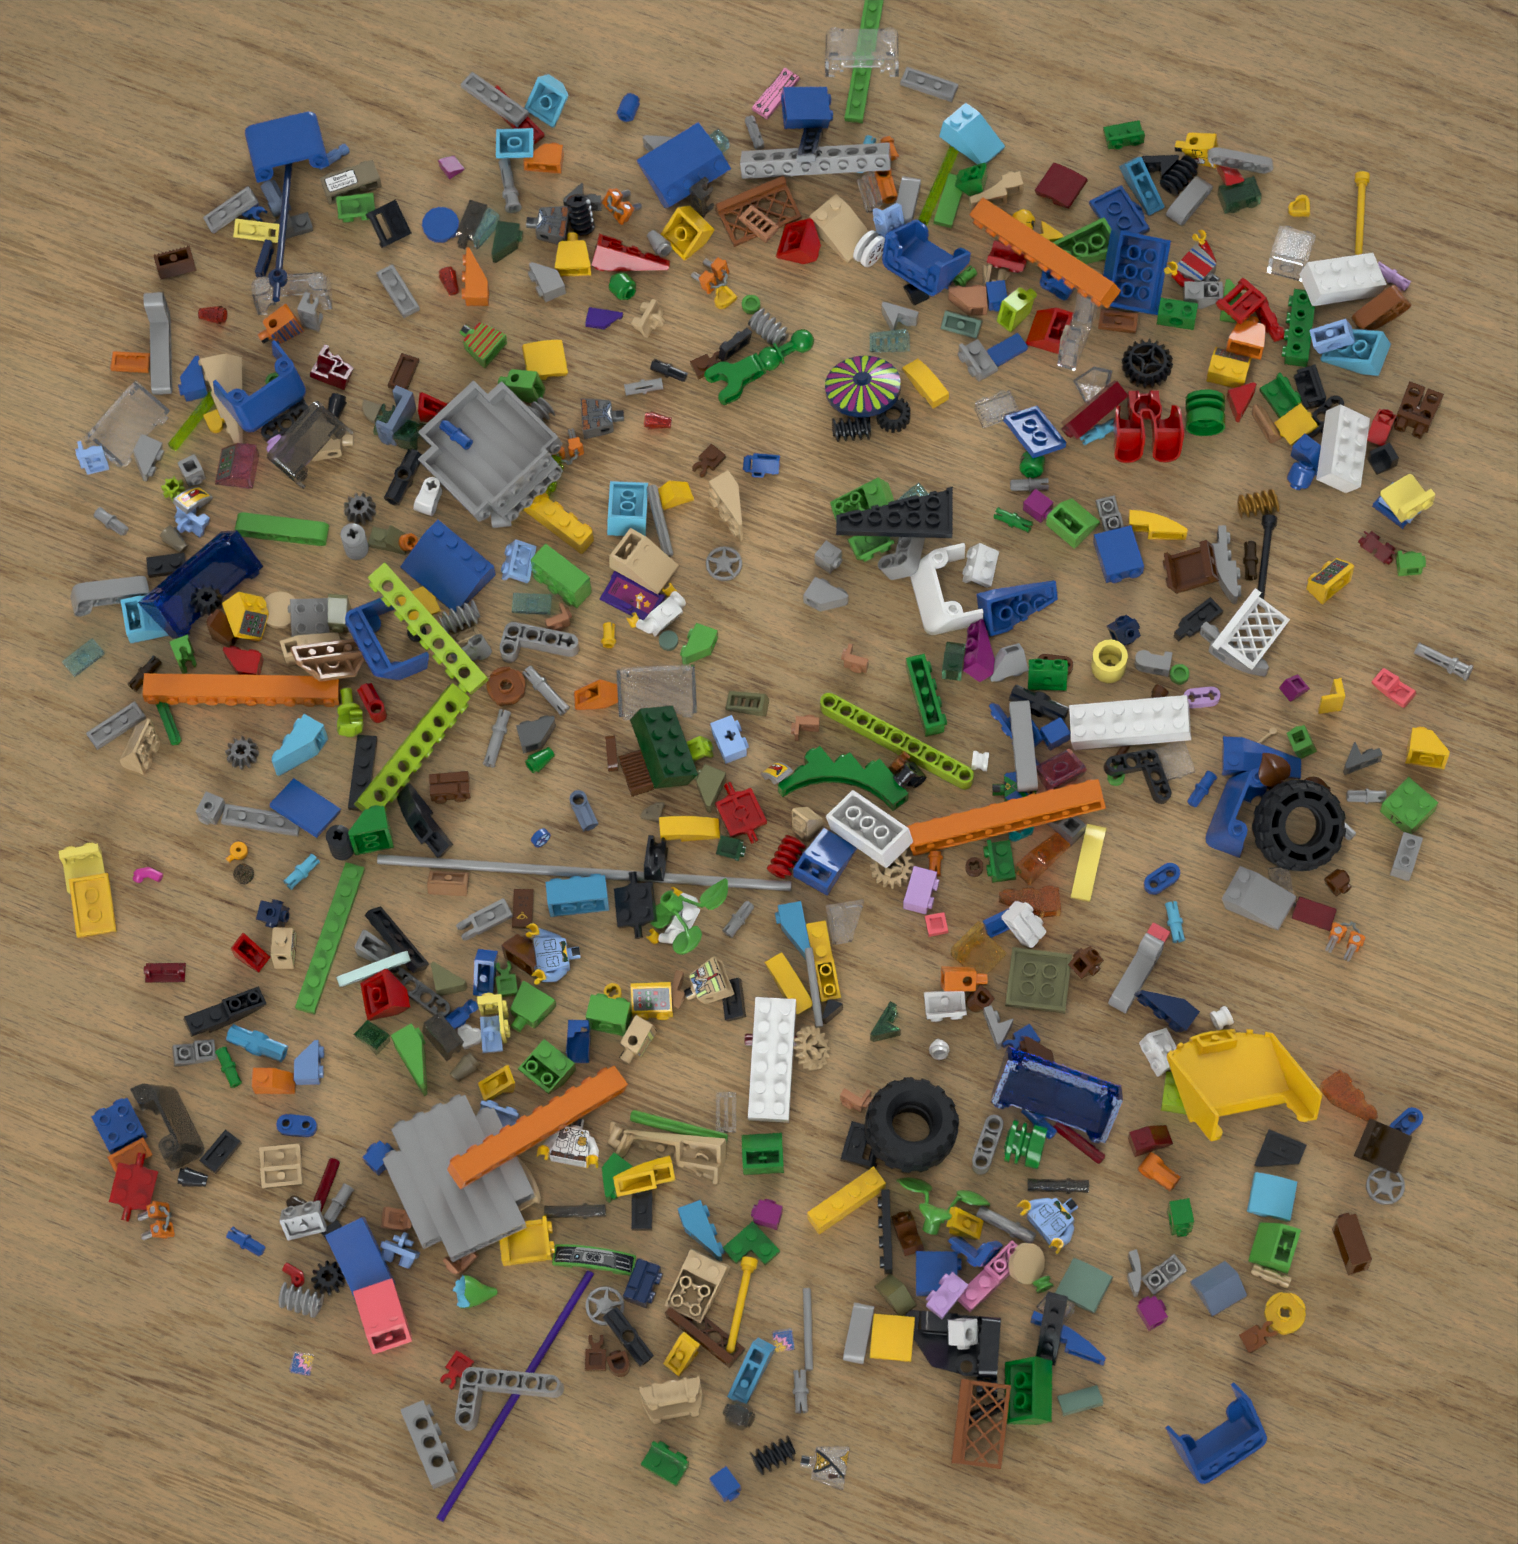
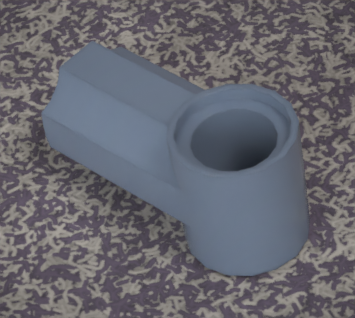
M269 179L260 187L275 218L281 213L282 193L276 181Z
M580 790L572 792L569 798L570 805L582 830L589 831L594 829L598 825V821L587 800L586 794ZM578 798L584 800V802L580 805H576L574 803V801Z

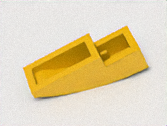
M918 358L902 367V370L921 397H925L933 409L949 400L947 389Z
M1129 510L1128 526H1132L1133 532H1148L1147 539L1186 540L1187 528L1181 524L1155 513Z
M698 816L659 817L661 839L665 838L666 841L681 839V842L720 839L719 819Z
M782 952L764 962L782 996L785 999H796V1015L813 1006L806 989Z
M670 1156L642 1163L614 1176L613 1180L617 1197L655 1189L657 1184L675 1181Z

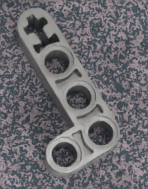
M899 537L896 552L883 556L878 562V568L890 580L914 575L919 568L925 538Z
M135 576L79 583L72 588L70 599L74 615L81 617L88 615L92 607L119 604L122 599L136 596H150L146 577Z
M510 622L505 626L500 643L501 657L507 663L517 660L521 647L567 657H573L579 652L578 639L574 634L517 622ZM513 631L518 632L515 636L509 635ZM529 636H537L534 640L528 639ZM550 639L556 640L552 644L547 643ZM507 649L513 650L512 653H505Z
M1149 933L1144 935L1135 957L1109 999L1108 1004L1125 1014L1127 1013L1136 998L1135 992L1141 990L1158 961L1165 942Z

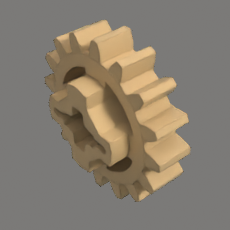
M905 850L887 868L871 858L873 863L870 865V870L873 871L872 878L877 877V884L882 881L883 887H886L887 884H890L891 889L894 888V884L901 887V881L907 883V876L912 874L913 863H910L912 857H906L907 851ZM899 858L904 862L905 866L899 862ZM879 868L884 871V875L881 874Z
M814 1026L801 1028L799 1032H796L798 1038L793 1040L796 1043L793 1049L797 1052L795 1057H799L798 1063H803V1068H808L809 1071L823 1068V1065L827 1064L826 1058L830 1057L827 1054V1051L830 1050L827 1047L829 1041L824 1040L825 1033H820V1028H815Z

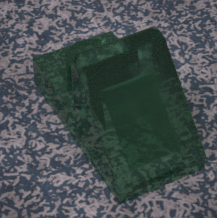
M408 420L392 435V438L402 449L418 450V437L420 436L418 431L426 424Z
M890 1001L870 1033V1041L876 1042L901 1035V1029L891 1024L895 1022L899 1014L895 1003Z
M368 1020L354 1033V1036L366 1044L375 1055H378L390 1042V1035Z

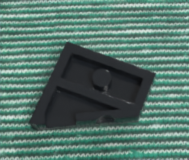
M1269 1129L1254 1166L1299 1165L1307 1145Z

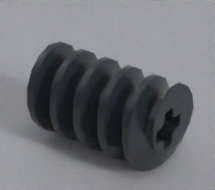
M1182 156L1181 160L1167 172V175H1164L1162 180H1159L1161 187L1173 196H1178V191H1182L1184 189L1183 186H1187L1188 181H1192L1193 176L1198 175L1196 161L1190 156Z
M584 194L571 195L567 198V205L573 232L577 233L578 236L591 234L594 231L595 224L589 197Z
M847 417L845 423L842 418H839L838 423L832 418L833 437L836 438L837 442H840L841 436H843L844 441H847L849 436H851L852 441H855L856 435H858L860 440H863L864 435L870 440V417L868 421L865 417H862L861 422H859L857 417H854L853 422H851L850 417Z
M334 825L326 832V840L330 852L337 860H347L354 853L348 834L349 830L343 825Z
M787 1435L786 1443L780 1438L778 1439V1446L771 1442V1449L764 1445L763 1453L757 1448L755 1450L756 1456L751 1452L750 1456L757 1471L763 1476L764 1468H767L769 1472H772L773 1464L780 1468L779 1461L787 1465V1458L789 1457L794 1462L796 1452Z

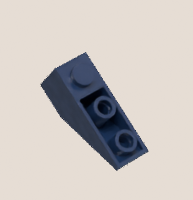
M1140 990L1134 994L1140 1004L1151 1008L1153 1014L1157 1018L1168 1022V1026L1175 1032L1186 1031L1200 1013L1199 1010L1182 998Z

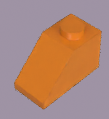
M544 143L533 151V157L523 159L524 170L561 174L564 158L563 145Z
M599 679L574 691L575 709H604L618 703V684Z
M253 1068L252 1089L255 1094H295L296 1083L294 1081V1073L276 1068Z

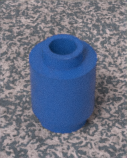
M627 93L622 98L616 112L620 120L628 122L634 119L640 106L638 96Z

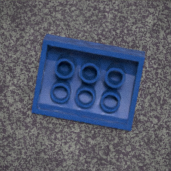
M699 122L636 160L664 208L674 205L731 170L724 155Z
M1111 230L1103 276L1114 282L1121 292L1109 307L1158 315L1165 277L1164 268L1167 266L1171 244L1170 240L1122 230Z
M437 520L423 534L400 566L403 571L421 586H424L447 608H452L455 613L457 606L463 609V604H468L496 575L494 565L440 520Z

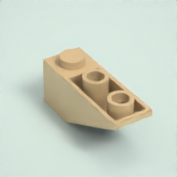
M338 632L298 635L281 640L280 644L287 667L296 665L290 650L291 647L338 641L340 637Z
M809 807L793 808V834L798 839H804L809 842L823 826V818Z

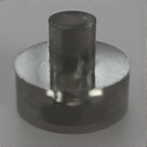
M242 863L234 869L233 877L240 884L246 885L253 880L254 870L249 865Z

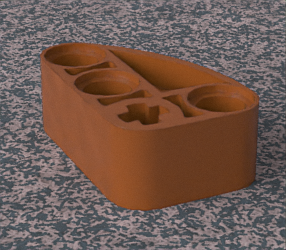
M1392 285L1355 312L1351 319L1359 330L1373 331L1406 312L1411 307V303L1399 287Z

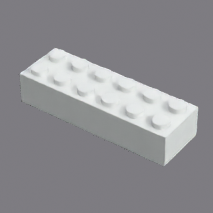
M1187 695L1069 705L1071 743L1074 750L1191 740L1190 711Z
M755 997L748 1120L789 1123L796 999Z

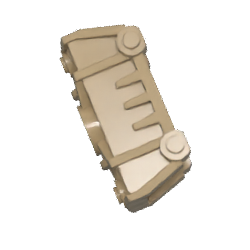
M699 1376L691 1379L684 1377L678 1381L670 1380L663 1384L653 1383L652 1386L645 1388L639 1387L643 1408L653 1424H659L662 1420L686 1415L695 1417L700 1414L703 1394Z

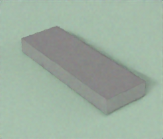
M906 67L900 81L902 86L949 102L953 101L958 89L957 83Z
M247 186L203 218L210 231L214 234L259 203L252 189Z
M393 264L376 272L377 277L403 318L420 310V307Z
M134 701L88 731L86 735L98 750L146 719V716Z

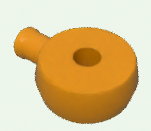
M243 842L233 843L230 847V855L226 857V860L231 863L234 859L242 860L248 855L247 845Z

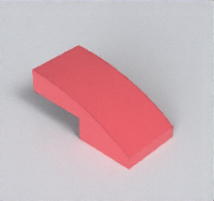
M1385 668L1371 681L1379 691L1402 708H1405L1416 695L1414 689L1400 682L1398 676Z

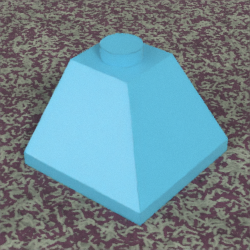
M549 74L537 78L524 108L554 128L569 95L562 82Z
M533 128L496 129V158L533 157Z

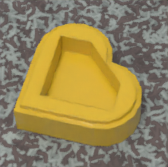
M1297 196L1295 201L1289 204L1288 213L1293 217H1310V200L1308 196Z
M720 286L715 289L714 303L718 309H725L737 300V296L728 286Z
M217 409L203 414L206 424L212 433L222 431L225 420L220 417Z

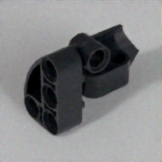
M910 1310L905 1315L907 1317H915L913 1339L932 1367L964 1376L997 1378L1001 1318L947 1313L941 1319L932 1311ZM957 1318L977 1319L978 1344L970 1345V1349H957V1346L949 1345L948 1320ZM965 1360L970 1361L973 1366L972 1370L968 1373L963 1372L960 1368L961 1363Z

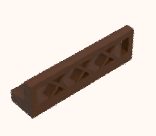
M669 1307L665 1312L668 1320L688 1334L728 1368L734 1364L745 1350L736 1341L735 1347L738 1351L733 1356L725 1351L724 1346L728 1342H723V1337L728 1341L729 1335L707 1317L703 1319L705 1330H699L692 1324L693 1319L683 1317L672 1307ZM708 1333H719L721 1335V1342L715 1343L708 1337Z

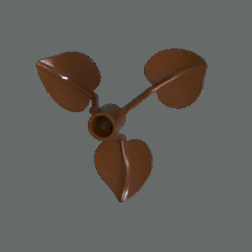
M1263 753L1258 777L1260 782L1271 790L1275 785L1282 783V780L1290 776L1291 767L1284 758L1272 753ZM1312 776L1305 779L1321 784L1331 792V788L1321 778Z

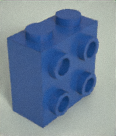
M128 1098L118 1099L112 1106L106 1109L101 1108L94 1113L95 1115L91 1116L110 1154L121 1150L142 1137L144 1139L148 1137Z
M916 1251V1296L927 1297L932 1290L937 1291L941 1286L939 1282L945 1274L950 1275L953 1272L957 1275V1270H961V1258H957V1252Z

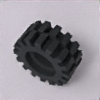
M902 397L900 400L897 399L895 404L888 410L876 415L878 425L880 424L881 429L885 428L886 432L889 429L891 433H895L896 429L898 432H901V428L905 429L906 424L908 425L910 422V407H908L907 401L904 403ZM890 409H896L901 415L898 419L892 420L887 418L886 412Z

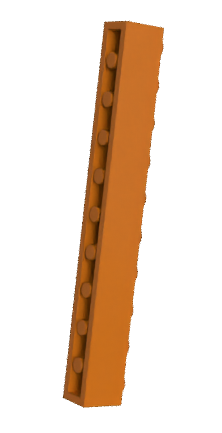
M982 197L969 214L974 220L972 223L977 228H985V232L993 238L997 236L1003 245H1011V249L1018 255L1023 253L1025 255L1024 258L1032 264L1037 262V266L1044 272L1049 270L1052 277L1058 281L1060 279L1064 280V284L1073 290L1075 287L1078 289V294L1084 298L1090 297V301L1097 307L1102 305L1108 309L1121 292L1114 282Z
M144 673L143 698L145 702L152 705L163 702L170 705H177L178 703H187L189 705H197L198 703L217 705L218 703H225L229 706L237 704L248 706L284 704L285 706L292 707L298 704L307 707L315 705L333 707L340 703V679L318 681L313 676Z
M1099 779L1075 785L1070 784L1059 789H1050L1039 794H1030L1018 799H1010L998 804L993 803L982 808H973L962 813H953L942 818H933L930 821L913 823L906 827L909 828L913 839L910 848L913 856L1106 809Z
M615 1065L609 1069L605 1067L597 1073V1076L593 1078L588 1077L583 1080L577 1088L575 1086L569 1088L565 1095L561 1097L555 1096L548 1102V1105L544 1107L542 1105L538 1106L532 1111L533 1114L529 1116L523 1115L516 1121V1124L512 1126L506 1125L499 1131V1134L495 1136L493 1134L489 1135L483 1140L482 1144L478 1146L476 1144L472 1145L466 1150L467 1153L455 1155L450 1159L447 1171L461 1190L624 1093L628 1084Z

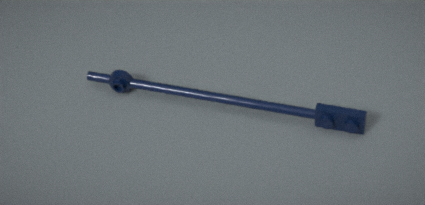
M293 163L285 164L275 269L268 274L269 284L273 287V302L280 301L281 287L285 286L288 282L287 273L283 270Z

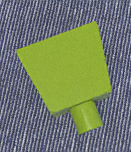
M1020 287L1001 302L997 323L1011 333L1030 314L1037 293L1031 288L1027 291Z

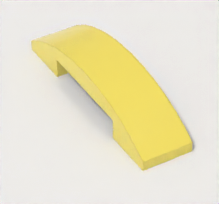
M1087 824L1071 898L1088 902L1091 900L1106 833L1105 827Z

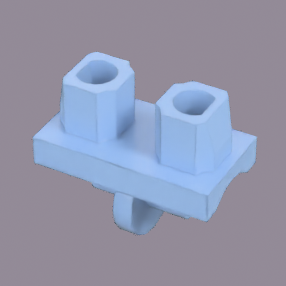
M176 506L177 512L174 518L176 519L175 522L178 523L177 530L180 533H183L185 530L189 533L192 531L199 538L203 536L204 529L208 526L210 518L206 514H201L197 517L195 515L196 508L186 514Z
M499 1015L480 1017L483 1053L503 1051Z
M404 1232L401 1237L394 1235L393 1241L399 1244L388 1240L381 1242L380 1247L383 1248L382 1255L385 1261L393 1262L395 1253L402 1255L399 1265L407 1269L411 1268L414 1260L419 1258L420 1252L405 1247V1245L412 1247L414 1243L408 1240V1233Z

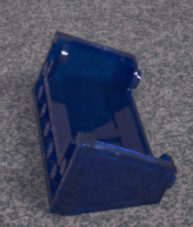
M237 530L221 531L138 603L172 639H177L189 635L191 625L201 617L200 612L195 614L194 608L190 606L191 594L195 593L196 587L202 589L204 584L206 588H209L212 584L213 590L218 588L220 594L224 597L244 579H254L260 574L259 570L264 566Z
M1009 1046L1006 1049L991 1094V1103L999 1109H1005V1107L1008 1108L1011 1105L1084 1131L1092 1142H1102L1105 1144L1123 1102L1122 1087Z

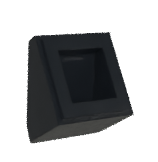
M910 283L903 286L913 305H917L930 298L928 294Z
M830 999L827 1001L822 1016L823 1024H827L843 1010V1003Z

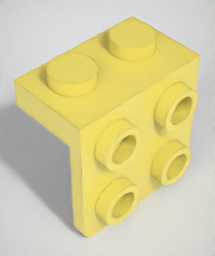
M1412 474L1404 476L1383 489L1380 493V496L1401 523L1407 519H1412L1423 509L1430 508L1436 495L1432 489L1425 492Z
M86 843L76 848L69 846L59 851V857L64 867L66 888L69 894L68 879L105 873L102 851L98 843Z
M484 993L482 996H478L477 1001L481 1016L499 1014L502 1041L507 1043V1037H511L508 1019H505L509 1018L507 1001L502 999L501 994Z

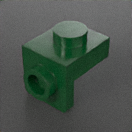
M721 834L716 854L739 861L740 857H744L746 846L743 845L744 840Z

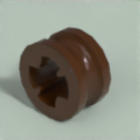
M977 857L968 859L965 867L966 873L971 877L980 876L983 872L982 860ZM975 863L978 864V868L980 869H974V871H972L970 865L974 866Z

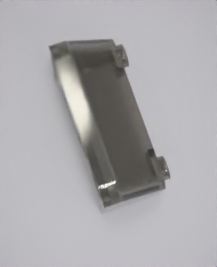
M315 401L271 448L267 454V459L304 489L306 486L302 481L308 476V468L306 467L308 463L331 438L333 440L341 439L346 431L351 435L354 432L319 401Z

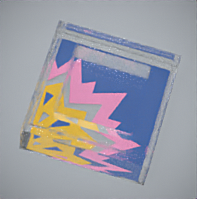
M792 1328L772 1331L773 1344L776 1346L775 1353L795 1350Z
M294 1351L289 1372L310 1376L314 1355Z

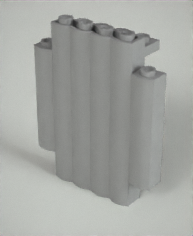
M473 380L418 431L420 436L431 446L418 460L478 522L487 519L492 510L506 523L514 521L519 516L520 511L531 506L534 498L543 494L547 490V486L557 481L563 472L559 464L551 457V455L557 454L561 449L563 443L559 437L502 381L487 394ZM443 420H448L455 427L461 428L462 432L473 440V444L469 449L465 450L456 441H451L450 436L440 429L439 425Z
M455 1095L446 1104L438 1103L432 1106L429 1112H418L409 1121L401 1120L395 1123L391 1130L400 1151L392 1150L386 1153L382 1159L423 1249L442 1241L452 1262L527 1228L518 1205L535 1198V1194L517 1156L461 1190L447 1171L450 1159L457 1154L463 1155L467 1153L466 1150L474 1144L477 1146L482 1144L486 1137L492 1134L493 1136L499 1134V1131L503 1128L494 1108H483L475 1116L466 1095Z

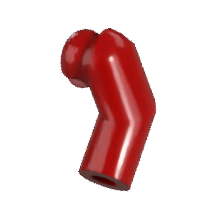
M286 1262L282 1271L290 1275L291 1283L294 1284V1287H301L305 1282L303 1271Z

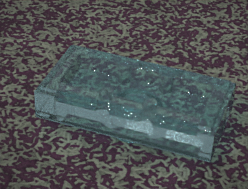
M513 593L512 613L551 615L552 594Z
M92 638L64 659L62 664L75 678L105 655V653Z

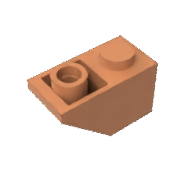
M973 285L971 287L954 286L948 288V300L968 316L987 315L986 286Z

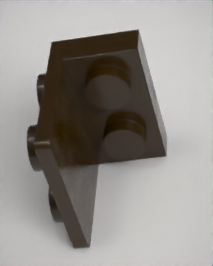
M1369 1118L1354 1157L1397 1174L1412 1136Z

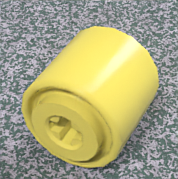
M1112 639L1098 643L1094 648L1091 663L1092 673L1095 678L1104 683H1115L1124 676L1128 660L1125 646L1119 641Z

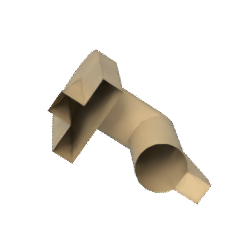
M990 264L988 266L983 265L982 286H986V282H989L992 269ZM999 269L996 280L990 279V282L1006 281L1011 272Z
M611 1122L608 1144L616 1149V1154L622 1158L627 1154L636 1137L634 1133H624L621 1141H619L618 1138L623 1127L615 1122Z

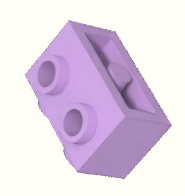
M916 866L913 867L903 902V909L925 915L928 908L932 909L934 897L931 896L933 890L937 891L940 880L937 879V872Z
M953 1272L950 1275L945 1274L939 1282L940 1288L937 1291L932 1290L926 1298L928 1301L926 1307L941 1319L945 1317L968 1288V1284Z

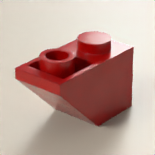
M1379 409L1372 421L1367 441L1380 446L1385 445L1397 415L1393 414L1391 410Z
M236 646L223 647L225 658L237 675L261 674L264 659L259 651L249 649L248 651L241 650Z

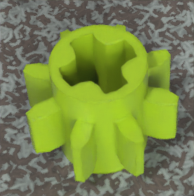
M175 476L171 479H165V485L161 486L162 491H165L163 493L164 497H170L172 502L176 496L186 491L185 487H183V480L178 481Z

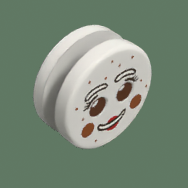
M874 230L867 232L857 243L853 258L861 262L865 267L872 266L883 254L885 238L879 236Z

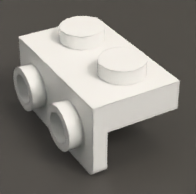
M981 543L970 547L966 555L967 563L963 569L964 576L962 582L968 583L973 581L986 588L991 587L999 551Z
M942 990L924 992L926 1018L931 1019L932 1022L942 1021L944 1017H951L952 1020H957L967 1015L964 991Z

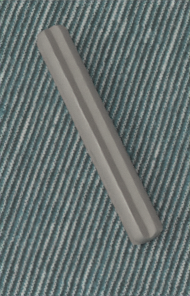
M650 485L646 489L660 547L665 554L671 557L673 556V550L658 488L656 485Z

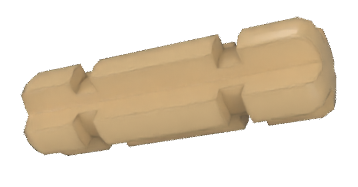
M1257 1263L1253 1265L1252 1275L1261 1276L1262 1279L1276 1285L1278 1283L1283 1288L1289 1287L1290 1277L1286 1275L1281 1276V1273L1269 1268L1264 1269L1262 1265Z

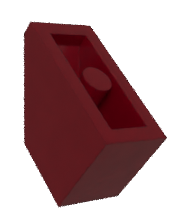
M1166 1125L1146 1126L1131 1131L1128 1135V1141L1134 1157L1173 1145Z

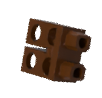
M1409 381L1397 412L1395 430L1405 432L1407 426L1414 428L1412 435L1421 439L1425 433H1428L1437 410L1442 403L1444 394L1428 388L1421 406H1419L1425 387Z

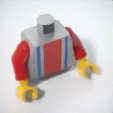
M1198 230L1200 238H1198L1197 234L1192 235L1193 240L1199 241V244H1195L1178 264L1171 261L1167 263L1171 269L1169 267L1164 268V272L1172 274L1171 277L1180 287H1184V282H1220L1221 280L1214 274L1217 266L1216 259L1210 245L1205 240L1206 232L1204 230Z

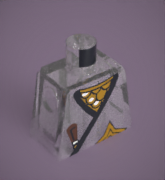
M818 1446L815 1449L814 1456L802 1455L800 1467L812 1469V1480L843 1490L850 1447Z

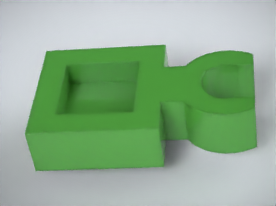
M507 961L508 967L504 970L501 969L499 963L496 964L497 972L501 975L495 977L497 991L502 997L514 996L518 992L516 975L510 974L512 971L510 961Z

